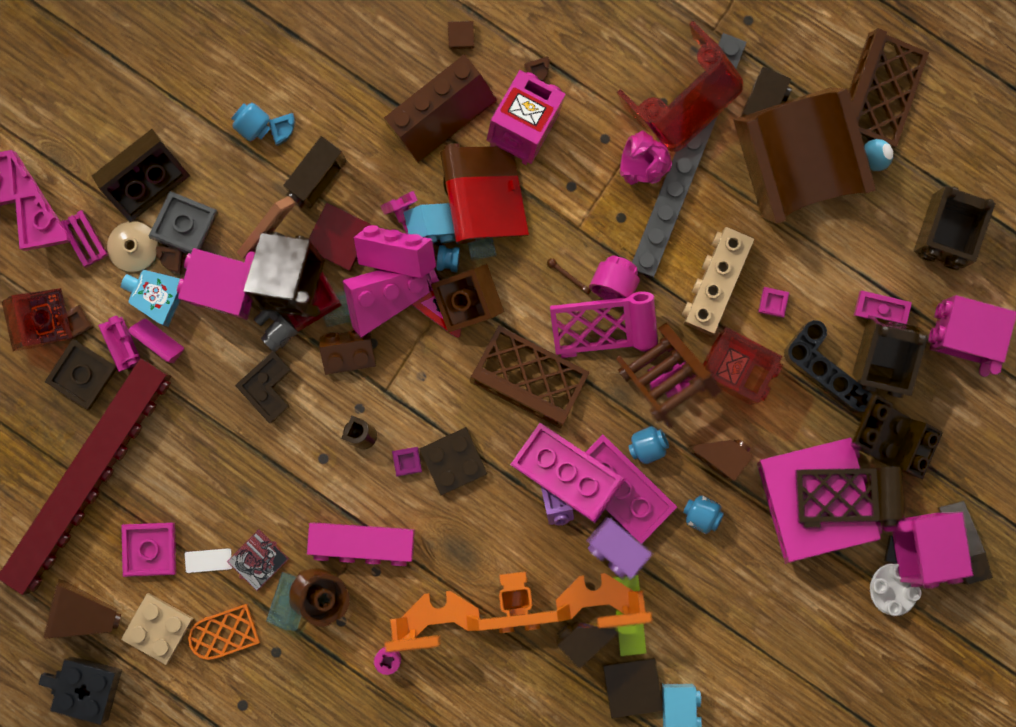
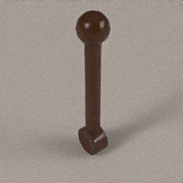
M554 258L547 260L549 268H555L588 295L590 294L591 290L560 267Z

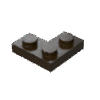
M272 351L235 386L265 420L271 424L290 407L273 387L292 370L276 352Z

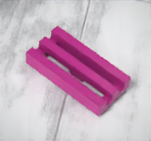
M80 210L76 215H71L67 220L61 221L72 239L70 243L84 267H88L108 255L84 211ZM81 219L100 252L96 255L77 222ZM72 224L91 257L90 259H87L69 225Z

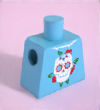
M147 270L141 272L139 279L126 274L121 282V288L132 293L128 303L159 324L169 326L180 302V299H178L179 294L177 293L180 278Z

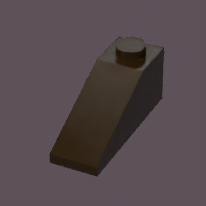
M960 501L938 507L939 512H963L973 576L963 577V582L961 583L969 585L993 578L986 552L965 502Z

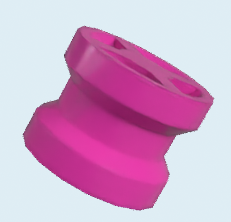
M383 647L374 658L375 668L381 674H393L401 664L400 652H386L385 647Z

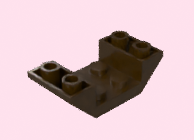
M872 394L851 446L890 467H901L902 472L923 480L943 432L927 423L909 418L893 409L892 403L876 394Z

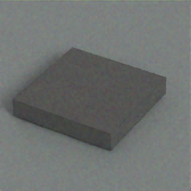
M170 191L148 236L154 241L191 254L193 248L201 250L218 211Z

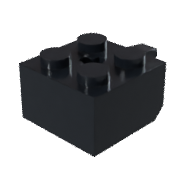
M69 657L64 659L61 671L58 670L56 675L46 672L41 674L38 685L52 689L51 694L54 695L50 708L51 712L101 725L109 720L122 669L78 657ZM87 685L86 690L90 691V694L86 695L85 690H83V686Z

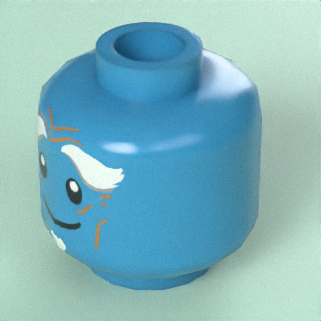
M703 495L698 496L694 501L689 499L683 511L687 515V525L704 534L709 533L711 530L716 531L724 515L718 502Z

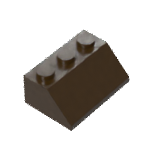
M153 129L145 133L92 175L101 192L130 223L190 177L187 170Z

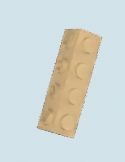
M725 227L722 233L717 231L712 242L715 250L712 256L707 255L701 268L705 270L702 280L697 278L692 289L695 297L692 303L687 302L683 310L682 316L685 317L683 324L711 336L715 334L754 238L728 227Z

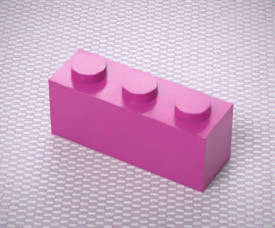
M375 225L365 227L363 231L354 237L359 265L417 278L424 277L436 267L433 242L430 238L421 237L418 234H406L398 230H387Z

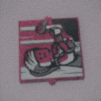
M258 529L234 553L227 563L240 574V579H245L258 591L289 558L276 546V541L272 542Z

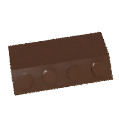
M464 54L386 115L384 120L415 161L419 163L495 103L497 99L480 72Z

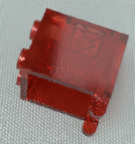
M725 327L719 332L703 365L711 373L721 390L749 405L760 403L761 400L765 401L771 390L768 384L773 377L776 378L783 367L780 361L783 356ZM756 364L764 370L753 391L744 387Z

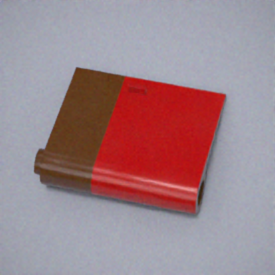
M459 144L444 146L445 150L441 151L440 155L456 243L469 244L484 238L528 236L529 232L515 156L498 146L460 147Z

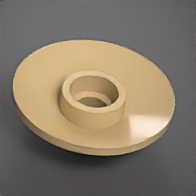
M137 221L125 222L117 226L110 234L107 242V252L113 264L127 272H139L148 268L156 259V246H159L157 241L150 239L148 236L151 228ZM129 241H134L135 243L132 250L127 249Z

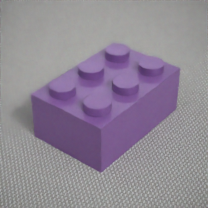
M608 517L604 518L586 540L590 544L588 550L601 561L606 557L610 561L608 566L622 579L625 575L632 578L652 555Z

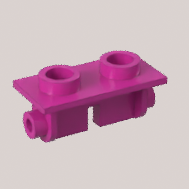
M113 316L108 319V322L99 324L98 327L118 372L134 367L139 361L140 355L130 333H128L129 331L123 317Z

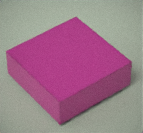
M763 287L758 313L784 318L789 292Z

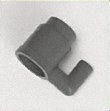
M262 310L254 318V321L259 326H262L269 318L274 321L265 330L261 340L271 350L276 352L280 347L283 348L299 332L279 312Z

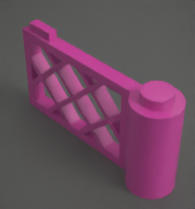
M637 292L627 298L550 306L556 355L561 354V358L576 357L577 352L632 346L645 352L658 344L654 295L650 292ZM623 306L624 313L617 320L608 314L612 307ZM586 310H594L599 313L592 322L582 317ZM567 312L573 318L564 325L557 320L556 313ZM603 317L613 323L606 332L596 326ZM577 320L587 326L580 335L570 329ZM618 327L626 332L627 339L615 340L610 335ZM591 330L601 336L597 342L593 343L588 342L584 338ZM565 333L576 339L571 345L560 346V339Z

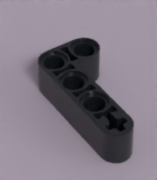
M813 320L803 325L787 345L784 351L785 360L850 411L855 413L865 412L872 396L871 392L863 389L861 384L817 351L827 336V328L824 323ZM810 326L816 327L819 331V336L816 340L808 336L807 332ZM798 346L803 350V358L801 360H797L792 356L793 347ZM815 362L821 363L824 367V372L821 376L815 375L812 370ZM836 378H840L844 382V389L841 392L836 391L833 387V382ZM853 396H862L861 401L864 405L857 406V399Z

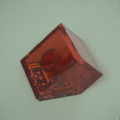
M61 288L11 295L2 301L13 352L72 339Z

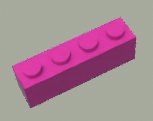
M312 522L309 523L307 555H313V560L329 561V556L339 557V562L354 563L355 558H363L366 564H381V560H391V565L407 566V562L413 561L415 529Z

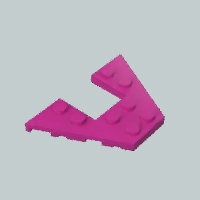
M13 150L0 152V205L16 203L19 249L28 251L72 242L69 234L17 152Z

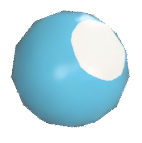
M873 139L864 145L870 170L882 171L891 165L893 149L889 143L881 139Z

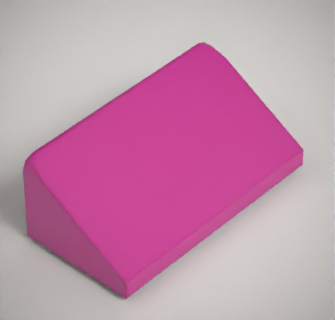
M142 319L128 329V333L168 363H175L184 351L183 346L147 319Z

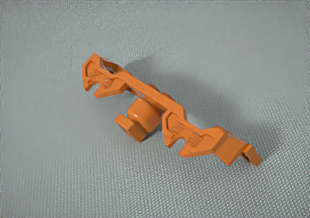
M527 571L500 575V583L504 589L499 593L501 610L507 613V616L480 619L479 608L452 591H446L447 601L445 606L435 608L431 604L430 593H426L401 618L391 619L393 641L385 642L386 652H399L434 648L441 645L440 635L416 638L428 625L454 622L467 631L499 629V633L514 632V627L525 626V630L541 629L540 624L571 620L583 607L611 605L623 614L597 617L598 628L646 624L652 622L650 611L645 612L643 590L633 591L606 573H601L602 582L598 590H589L585 585L584 575L579 576L556 599L557 610L528 613V610L532 608L531 589L525 586V583L528 582Z

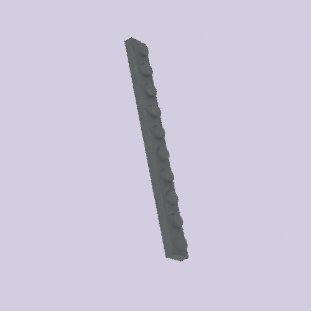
M725 33L721 36L673 157L671 170L667 172L632 263L637 266L638 272L651 278L655 276L747 43L746 41Z

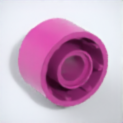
M610 256L606 261L599 263L589 289L604 300L627 298L635 293L640 282L637 276L638 268L627 259Z

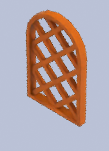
M248 604L205 617L194 624L188 636L189 647L192 652L199 658L206 660L221 658L222 656L260 643ZM242 608L239 616L231 613ZM245 610L249 621L242 618ZM225 614L222 622L214 619L215 617ZM228 616L237 619L233 628L225 624ZM208 620L205 628L198 625ZM211 621L220 625L216 634L208 630ZM240 621L248 624L245 633L236 630ZM223 627L231 630L228 639L219 636ZM251 627L255 638L248 635ZM195 628L203 631L199 640L192 637ZM234 632L243 636L239 645L231 642ZM206 633L214 637L211 645L202 642ZM246 638L253 641V643L242 646ZM217 639L226 642L222 651L213 647ZM192 641L197 643L195 648L192 644ZM229 644L236 647V649L225 652ZM200 645L208 648L205 656L197 652ZM211 650L219 654L209 657Z

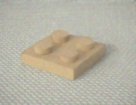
M147 593L121 640L167 665L194 618L154 595Z

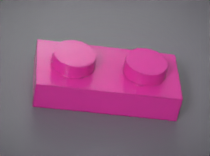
M861 290L859 291L854 316L867 319L868 315L907 324L912 302Z

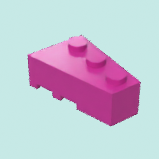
M380 269L342 280L352 328L360 337L430 293L426 275L422 278Z

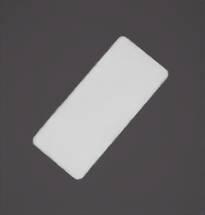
M231 549L186 552V572L232 569V565L228 562L232 558Z

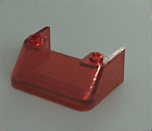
M694 21L689 23L693 39L701 46L697 52V60L705 71L668 106L662 100L655 97L647 98L637 106L621 89L617 92L621 104L658 142L664 144L672 152L684 148L734 101L744 88L741 75L726 54Z

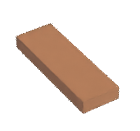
M290 196L274 203L237 251L242 259L246 258L249 252L256 251L261 233L271 234V232H274L294 207L296 202Z

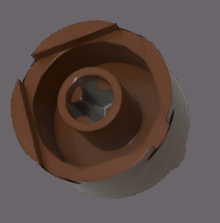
M313 568L303 570L298 574L290 588L289 604L297 615L312 625L326 627L337 619L340 620L345 615L349 606L350 596L344 582L340 578L324 569Z

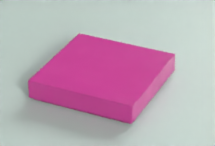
M175 522L121 525L123 577L176 574Z

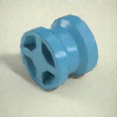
M439 245L437 256L438 271L450 269L452 272H458L460 247L449 249L445 245Z

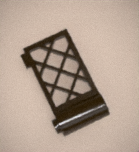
M901 467L801 469L795 471L798 523H804V528H820V523L883 522L884 527H898L901 521H905ZM822 475H828L824 480L820 477ZM832 475H839L846 482L838 493L826 483ZM845 475H853V477L849 479ZM858 475H869L870 486L864 492L852 482ZM802 476H813L820 483L812 493L803 487ZM822 486L834 496L826 506L813 496ZM848 486L852 487L860 495L852 505L840 496ZM869 491L871 499L866 495ZM803 493L808 496L805 500H803ZM836 498L848 508L842 516H835L827 509ZM864 498L871 505L872 516H862L854 507ZM809 499L822 509L815 517H804V505ZM850 511H851L855 516H847V515H848V514L850 513ZM823 512H825L828 516H821V515H822Z

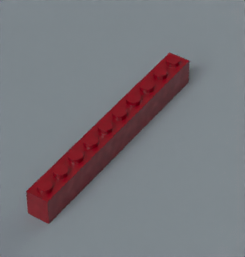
M139 359L0 571V581L21 595L28 594L31 591L35 592L43 580L40 577L45 569L49 570L54 565L57 559L55 554L59 548H64L71 538L69 533L74 525L77 527L84 519L85 513L83 511L88 504H93L99 496L100 491H98V488L102 482L106 483L114 472V469H112L113 465L117 460L120 461L127 453L128 447L126 445L131 438L135 439L142 430L140 424L145 416L149 417L154 412L157 406L155 401L159 395H164L169 389L171 375L146 359Z

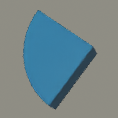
M293 113L269 120L276 146L286 142L292 135L295 126Z

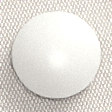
M896 563L880 567L873 575L870 583V595L873 603L881 612L891 616L907 613L921 597V589L919 587H911L910 583L900 582L899 564Z

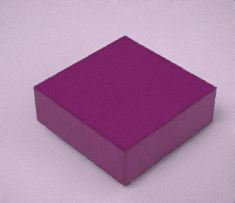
M418 447L392 451L396 477L422 472Z

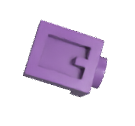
M541 487L549 525H564L574 520L572 507Z

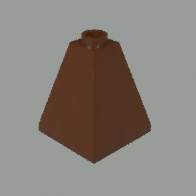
M59 579L43 638L50 639L112 632V628L118 629L121 614L116 613L117 609L65 580Z

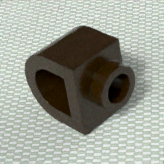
M351 416L349 422L344 427L341 439L354 447L365 450L375 444L377 431L363 419Z

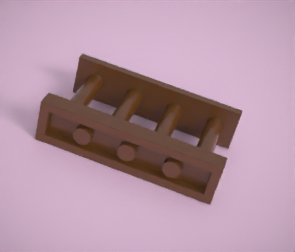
M665 323L658 328L663 336L658 345L629 365L625 363L621 356H618L616 360L621 366L618 372L626 383L629 380L633 382L651 405L652 409L649 411L658 423L663 421L670 429L673 427V424L666 414L700 390L702 392L707 390L713 398L722 391L711 373L671 327ZM673 350L671 356L639 379L636 377L635 373L664 352ZM684 363L681 370L650 392L645 388V386L676 364L681 365ZM695 376L693 383L665 403L659 405L656 402L658 398L686 378Z

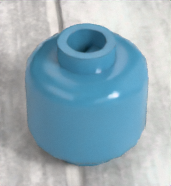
M243 103L231 118L234 121L233 129L248 141H253L256 137L261 140L270 130V127L267 126L270 120L269 115L255 103H249L248 105Z
M653 426L634 433L631 437L632 444L629 445L632 457L634 459L638 458L644 464H649L665 457L666 449L669 448V443L663 430H657Z

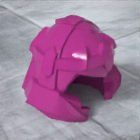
M642 130L628 138L622 153L620 174L621 177H624L625 182L630 185L638 182H649L651 184L659 182L671 170V157L664 144L654 140L651 135Z

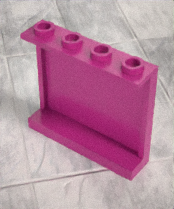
M851 438L762 459L757 463L785 564L881 539L882 527L880 522L820 523V528H804V523H798L795 471L801 469H860L857 460L860 458L859 450L851 446ZM822 475L820 477L824 480L828 475ZM832 475L826 481L837 493L846 484L839 475ZM845 475L849 479L853 477V475ZM858 475L852 482L863 492L866 490L867 476ZM802 476L803 487L812 493L820 483L813 476ZM824 486L813 495L824 506L834 497ZM850 486L840 494L850 505L860 497ZM803 493V500H805L808 496ZM837 498L827 508L835 516H842L848 510ZM863 498L854 509L862 516H872L871 505ZM809 499L804 505V517H815L822 509ZM850 511V513L847 516L855 515ZM823 512L821 516H828V515H827L825 512Z

